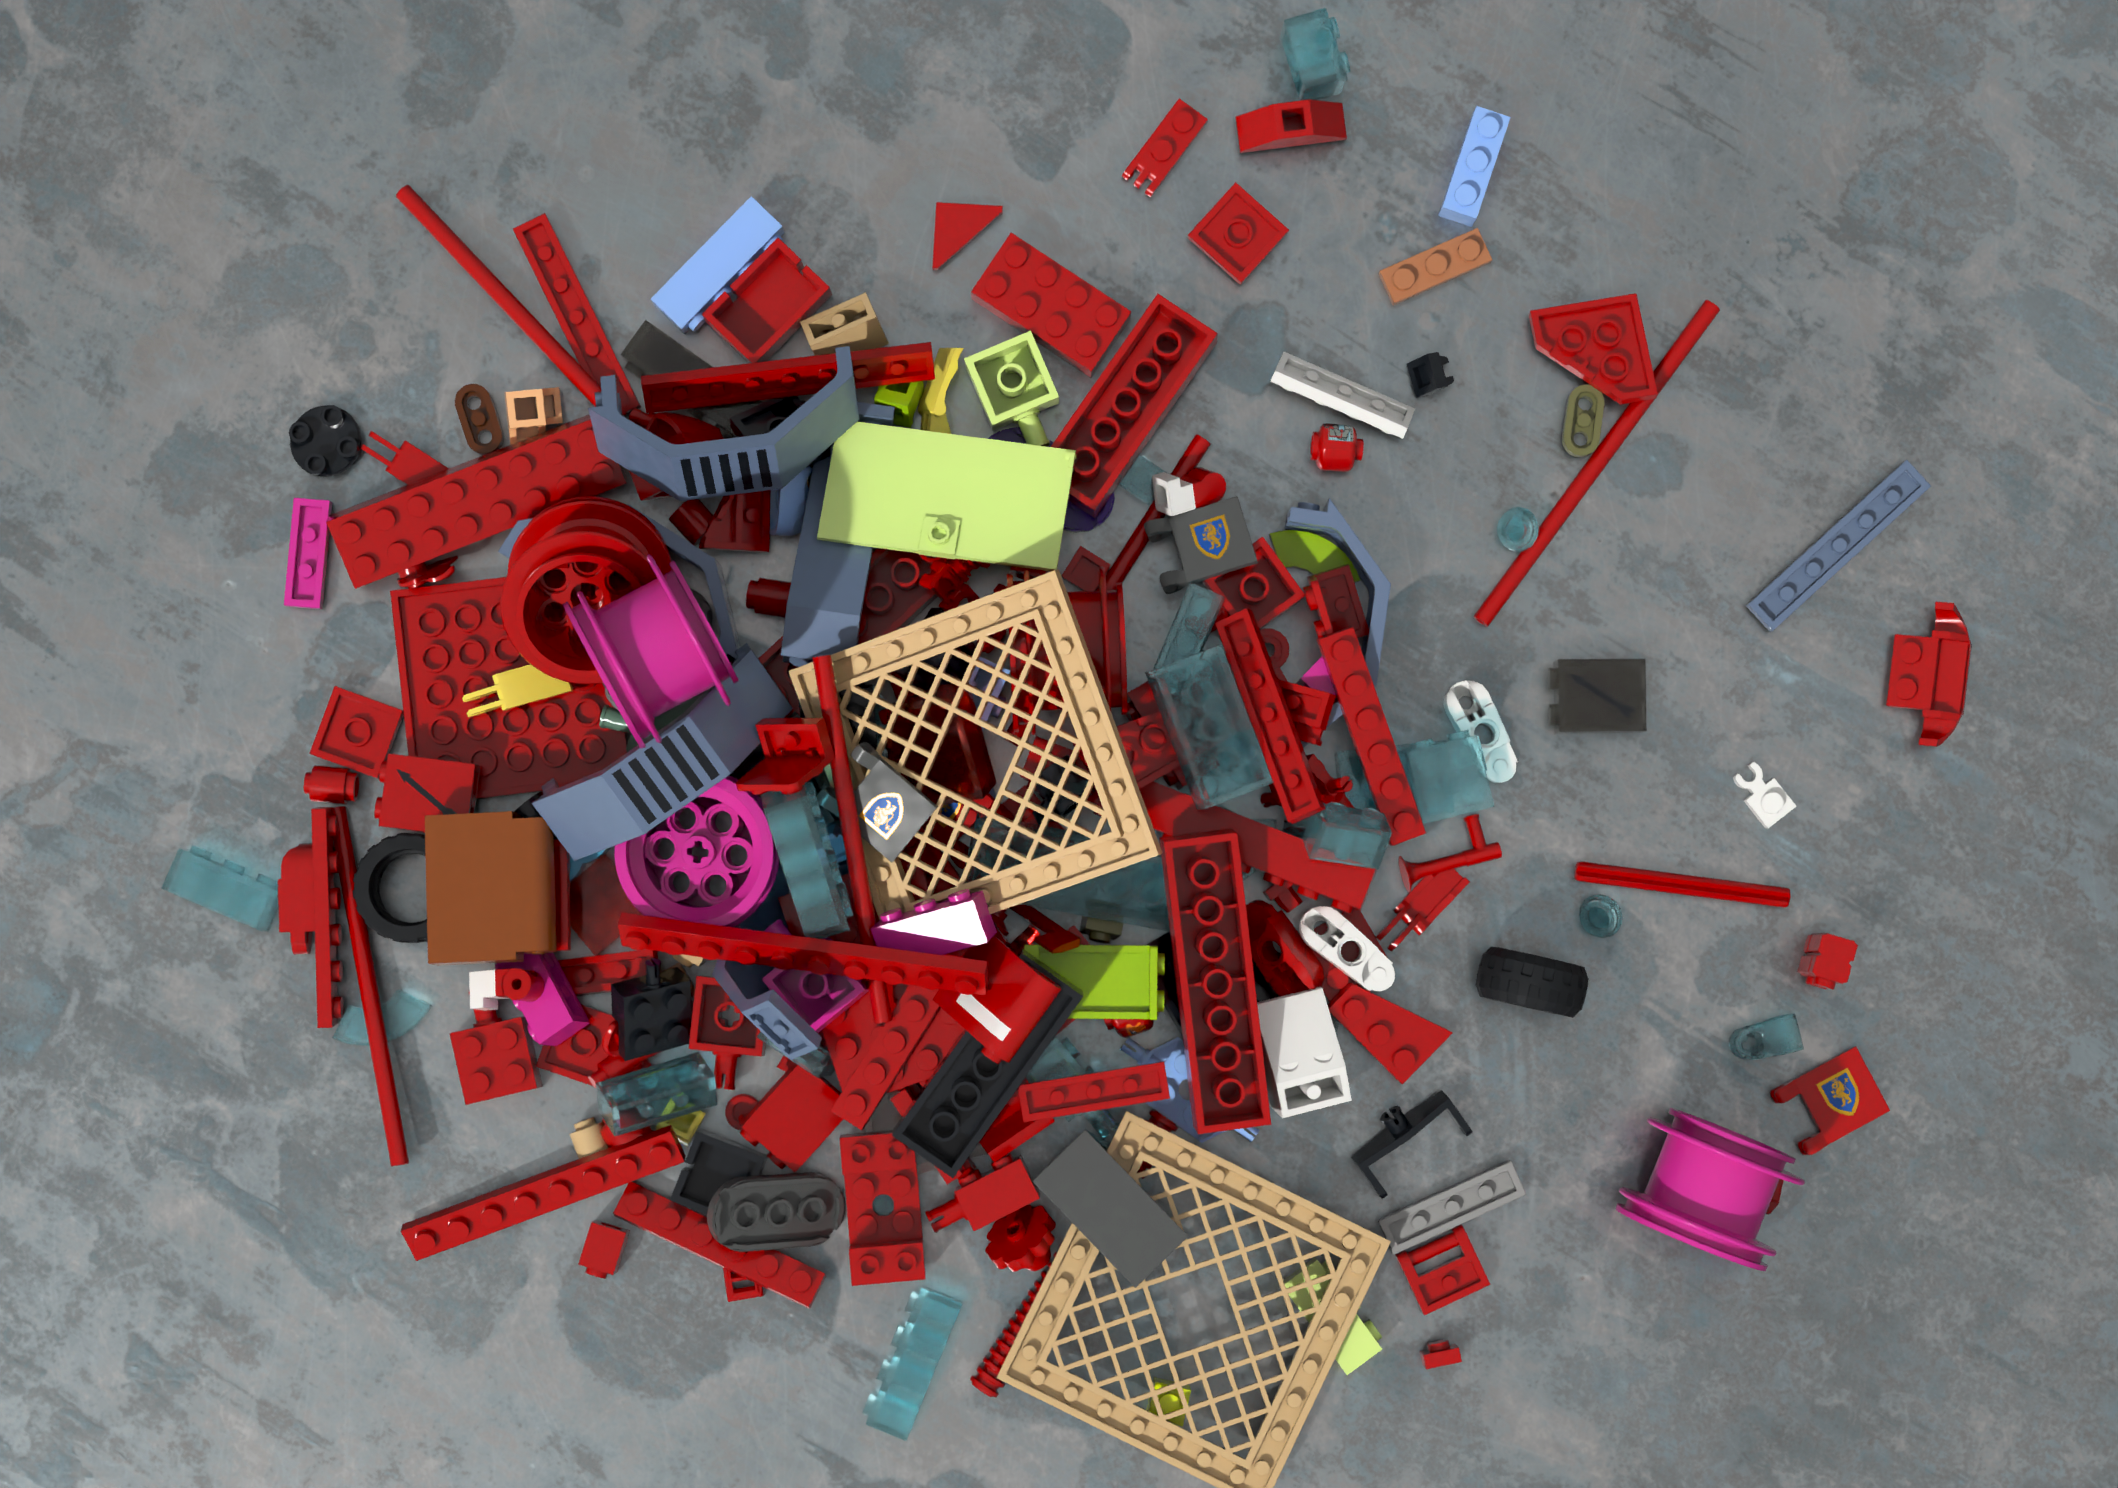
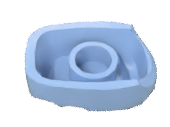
M810 466L802 470L782 489L771 490L770 535L793 536L801 532L809 492V475L813 470Z

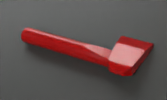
M1024 902L1010 907L1011 910L1046 933L1035 937L1034 941L1050 953H1062L1079 947L1081 942L1079 936L1065 930L1028 903Z

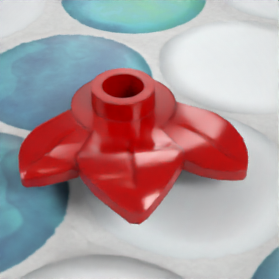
M458 556L442 559L428 566L423 562L398 572L399 578H397V582L400 587L411 589L426 582L441 581L455 573V566L450 565L457 561Z

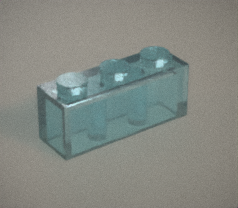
M192 845L190 850L178 849L161 889L259 931L269 932L279 910L277 880L260 873L257 879L244 874L246 867L228 859H225L224 864L211 860L212 852Z
M699 1052L596 1083L599 1113L614 1137L717 1105L715 1075Z

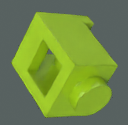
M923 381L879 386L874 397V403L895 407L894 424L911 428L914 413L924 392Z

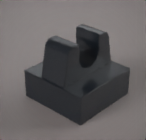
M1439 352L1426 354L1407 363L1416 398L1433 394L1454 382L1453 376H1445L1442 365L1449 363L1447 357L1440 356Z

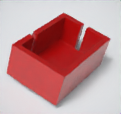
M777 238L730 285L737 299L732 302L730 296L724 291L705 310L702 316L706 323L748 363L768 361L801 327L800 321L811 317L832 296L830 287L807 265L804 267L802 260L782 240Z

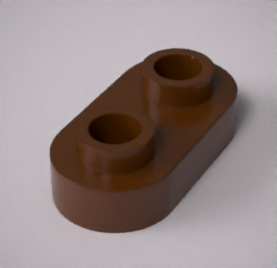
M478 384L463 386L456 394L455 407L469 447L480 455L500 449L504 442V433L490 393ZM473 398L481 400V405L476 410L469 408V402ZM487 431L491 432L492 440L487 444L481 443V434Z

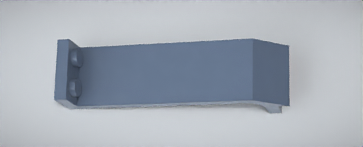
M858 402V422L894 426L895 407ZM834 443L830 445V456L813 465L786 607L781 656H783V662H788L798 667L813 662L812 657L832 655L858 645L861 614L873 547L817 540Z

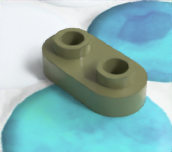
M1584 384L1576 387L1567 399L1562 444L1566 452L1574 457L1590 455L1598 447L1600 441L1605 401L1602 392L1592 385ZM1579 399H1588L1591 404L1590 409L1582 410L1578 404ZM1574 435H1584L1586 438L1585 445H1577L1574 442Z

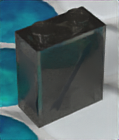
M1558 659L1553 662L1554 668H1548V689L1554 690V704H1549L1548 723L1549 726H1554V734L1643 733L1647 731L1645 659Z

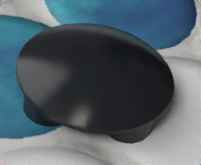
M335 405L318 406L308 410L289 429L290 448L295 461L303 470L315 476L330 477L344 472L354 463L360 452L361 433L358 424L349 413Z

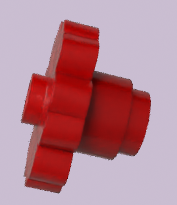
M1028 1204L1008 1214L1006 1218L995 1221L992 1229L987 1234V1239L990 1243L986 1247L985 1252L998 1269L1008 1267L1012 1272L1024 1268L1030 1271H1038L1050 1261V1246L1055 1240L1051 1232L1054 1230L1056 1222L1043 1206L1033 1208Z

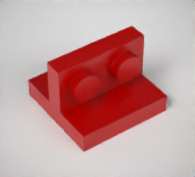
M1026 1077L1021 1084L1029 1083ZM1017 1088L979 1143L995 1163L1054 1123L1055 1120L1047 1118L1023 1122Z

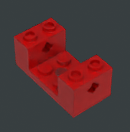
M893 1130L843 1134L839 1138L842 1175H844L852 1286L926 1279L916 1152L893 1137ZM885 1194L893 1199L894 1209L888 1215H879L874 1211L873 1200L878 1195Z

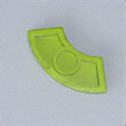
M1298 530L1278 531L1269 534L1274 552L1285 568L1294 567L1314 575L1349 564L1354 583L1360 581L1357 570L1347 555L1329 540L1313 533Z

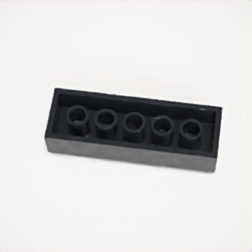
M1023 948L1018 956L1057 983L1062 990L1010 1063L1002 1060L1000 1064H997L987 1058L981 1052L984 1046L964 1029L893 1129V1137L952 1178L957 1174L1083 998V991Z

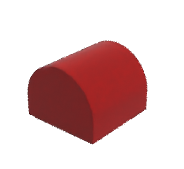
M699 499L687 500L671 515L669 521L691 544L696 546L700 543L713 514Z

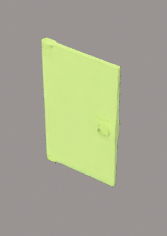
M857 421L834 442L817 540L918 553L919 555L947 559H963L1044 571L1057 570L1076 450Z

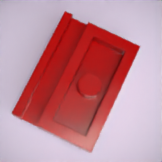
M1278 679L1300 741L1321 747L1322 741L1320 739L1323 730L1326 731L1336 695Z

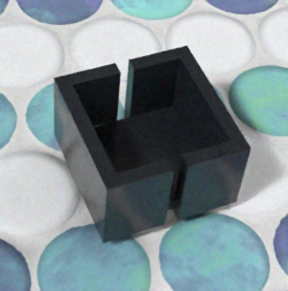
M700 1129L696 1132L685 1163L694 1164L693 1169L685 1167L681 1170L670 1200L707 1215L708 1206L713 1195L724 1183L737 1177L761 1175L768 1157L766 1154Z

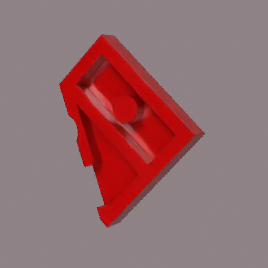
M771 490L723 496L699 543V549L755 553L769 552Z

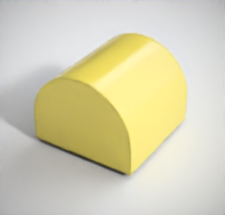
M673 1096L655 1130L672 1125L680 1144L688 1147L701 1126L706 1113Z

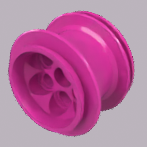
M650 554L646 558L656 576V579L598 610L590 607L581 591L577 592L580 604L571 608L568 602L562 604L640 749L646 747L643 739L653 735L657 743L662 742V738L654 725L655 717L713 686L716 687L725 705L730 706L731 701L721 682L728 678H731L734 684L739 682L724 650L675 561L669 563L672 570L663 575Z
M729 775L646 834L615 845L614 856L617 875L626 896L633 906L645 916L734 927L750 917L770 893L778 872L779 861L787 854L785 853L780 856L777 828L771 813L758 795L752 794L751 791H738L736 786L738 779ZM687 808L691 809L696 817L695 824L690 829L683 828L679 821L681 812ZM721 812H727L732 819L731 828L724 833L719 831L715 825L716 817ZM665 838L670 839L675 848L674 854L669 859L661 857L658 851L660 842ZM700 842H702V847L708 849L709 853L708 856L702 857L701 861L698 862V856L692 855V849L699 847ZM737 845L743 846L747 851V860L741 866L735 865L730 856L731 850ZM679 872L686 873L690 880L688 889L683 893L677 891L673 884L674 877ZM715 875H720L726 882V890L720 896L713 894L709 887L710 881Z
M1670 1108L1668 1111L1669 1114L1675 1116L1672 1124L1652 1117L1647 1118L1649 1124L1667 1132V1137L1645 1192L1642 1193L1625 1187L1620 1188V1194L1625 1196L1627 1201L1625 1204L1617 1203L1615 1209L1645 1226L1686 1244L1746 1267L1766 1271L1768 1265L1762 1262L1763 1256H1775L1777 1253L1770 1246L1758 1241L1756 1237L1779 1179L1797 1185L1805 1184L1802 1178L1783 1170L1786 1162L1794 1164L1796 1158L1747 1136L1674 1108Z

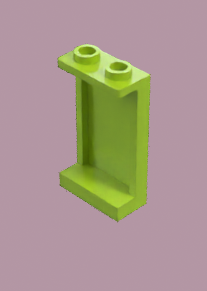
M1039 944L1024 945V950L1083 991V998L1068 1019L1157 1020V1012H1164V990H1157V975H1164L1165 953H1158L1157 945H1079L1077 948L1054 954Z

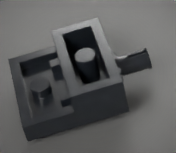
M651 958V961L649 959L645 961V976L611 984L612 1017L618 1022L619 1055L625 1061L689 1044L691 1030V980L678 967L661 971V961Z

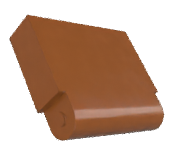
M513 811L426 815L425 857L428 964L441 966L524 962V954L537 955L557 952L554 833L543 817L520 818V814Z

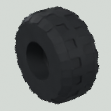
M1491 946L1482 954L1477 973L1476 987L1480 997L1574 1018L1583 1008L1589 978L1585 967Z

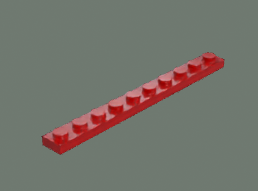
M622 912L618 921L622 946L634 950L646 949L666 952L670 955L698 956L707 960L736 961L744 965L773 966L781 970L810 971L818 975L847 976L855 980H877L892 985H914L929 990H951L966 995H986L989 986L988 961Z

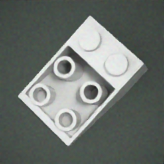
M1320 986L1315 989H1308L1257 1002L1270 1107L1281 1118H1286L1352 1101L1345 1062L1323 988Z

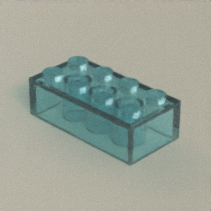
M1221 644L1145 672L1197 810L1208 809L1273 783Z
M813 782L805 783L801 791L790 795H784L781 791H768L761 794L763 810L804 936L824 939L850 931L847 918L854 916L850 904L851 901L845 882L842 880L839 863L830 842L824 816L821 814Z

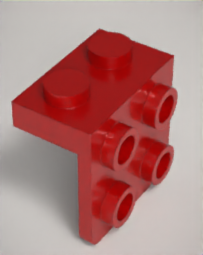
M1349 564L1307 577L1309 585L1303 587L1311 611L1317 609L1320 620L1313 622L1318 638L1350 626L1354 628L1357 638L1369 635V628Z
M763 718L755 725L765 759L736 781L738 791H751L754 795L763 794L768 791H781L784 795H790L801 791L806 782L812 777L821 774L823 768L835 759L824 718Z

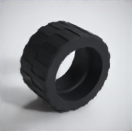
M399 833L396 836H388L369 848L367 854L358 863V869L353 879V899H355L357 904L356 909L365 920L366 925L384 938L405 943L427 942V919L414 923L396 919L385 909L380 896L382 875L393 860L407 854H421L425 856V835Z

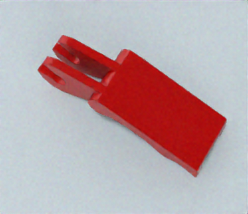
M372 431L369 433L371 438L396 453L391 461L387 460L364 444L360 448L387 465L385 471L407 485L449 469L406 440L400 448H397Z
M1455 869L1425 876L1393 909L1396 915L1378 933L1376 938L1381 941L1400 919L1407 926L1389 944L1387 949L1393 951L1412 929L1418 935H1421L1470 881L1466 877L1463 878Z

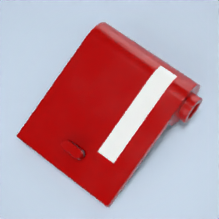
M994 935L987 943L969 947L962 957L988 961L989 986L987 994L966 995L958 991L939 989L932 1000L984 1046L981 1052L987 1058L1000 1064L1002 1060L1010 1063L1062 988L1042 972L1027 964Z

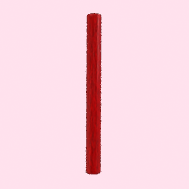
M1577 862L1574 872L1575 880L1777 907H1787L1791 896L1790 889L1784 887L1589 862Z

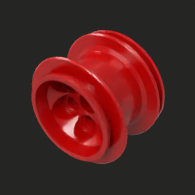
M584 496L566 499L547 507L537 514L523 529L513 546L508 564V574L501 594L500 607L503 625L508 638L518 653L533 667L553 678L575 684L603 683L565 609L556 610L548 604L552 602L560 604L568 602L571 608L581 603L577 596V592L581 591L590 607L598 610L656 579L646 558L648 554L652 555L663 575L671 571L669 563L672 561L667 546L656 527L634 508L622 502L604 497ZM560 569L564 572V575L554 576L548 571ZM616 571L624 578H618L614 576L613 572Z
M1100 567L1099 591L1067 593L1110 711L1111 708L1121 707V715H1127V666L1122 582L1116 583V590H1106L1105 568ZM1024 571V581H1013V574H1007V588L1030 580L1029 571ZM1034 619L1023 623L1038 631ZM1019 629L1012 647L1029 655L1036 637ZM1042 643L1035 659L1051 666ZM1010 654L1011 676L1019 679L1026 661ZM1032 665L1025 683L1042 691L1050 673ZM1055 678L1048 694L1064 701ZM1011 684V693H1013L1016 687L1014 684ZM1022 689L1015 707L1032 715L1039 697ZM1045 700L1041 711L1062 710V708ZM1013 713V731L1019 732V725L1028 724L1029 721ZM1036 724L1031 732L1032 735L1036 733Z

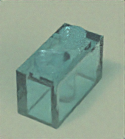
M1331 802L1329 804L1324 803L1325 810L1310 816L1302 838L1309 859L1379 870L1392 834L1384 813L1373 808H1364L1362 810Z

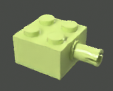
M1028 331L964 358L965 367L992 430L995 431L1011 423H1018L1027 444L1048 446L1050 441L1045 434L1038 414L1042 410L1059 404V395L1032 332Z

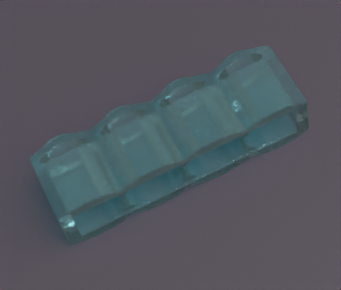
M923 1285L919 1293L912 1291L904 1310L910 1313L906 1327L898 1325L890 1344L897 1349L892 1361L884 1359L876 1378L883 1382L878 1395L870 1393L862 1412L869 1416L866 1425L904 1441L907 1440L963 1302Z

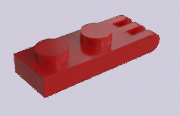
M1179 98L1121 177L1128 181L1136 170L1139 171L1141 174L1133 185L1140 189L1147 179L1151 180L1152 183L1145 191V194L1151 198L1207 124L1208 119Z

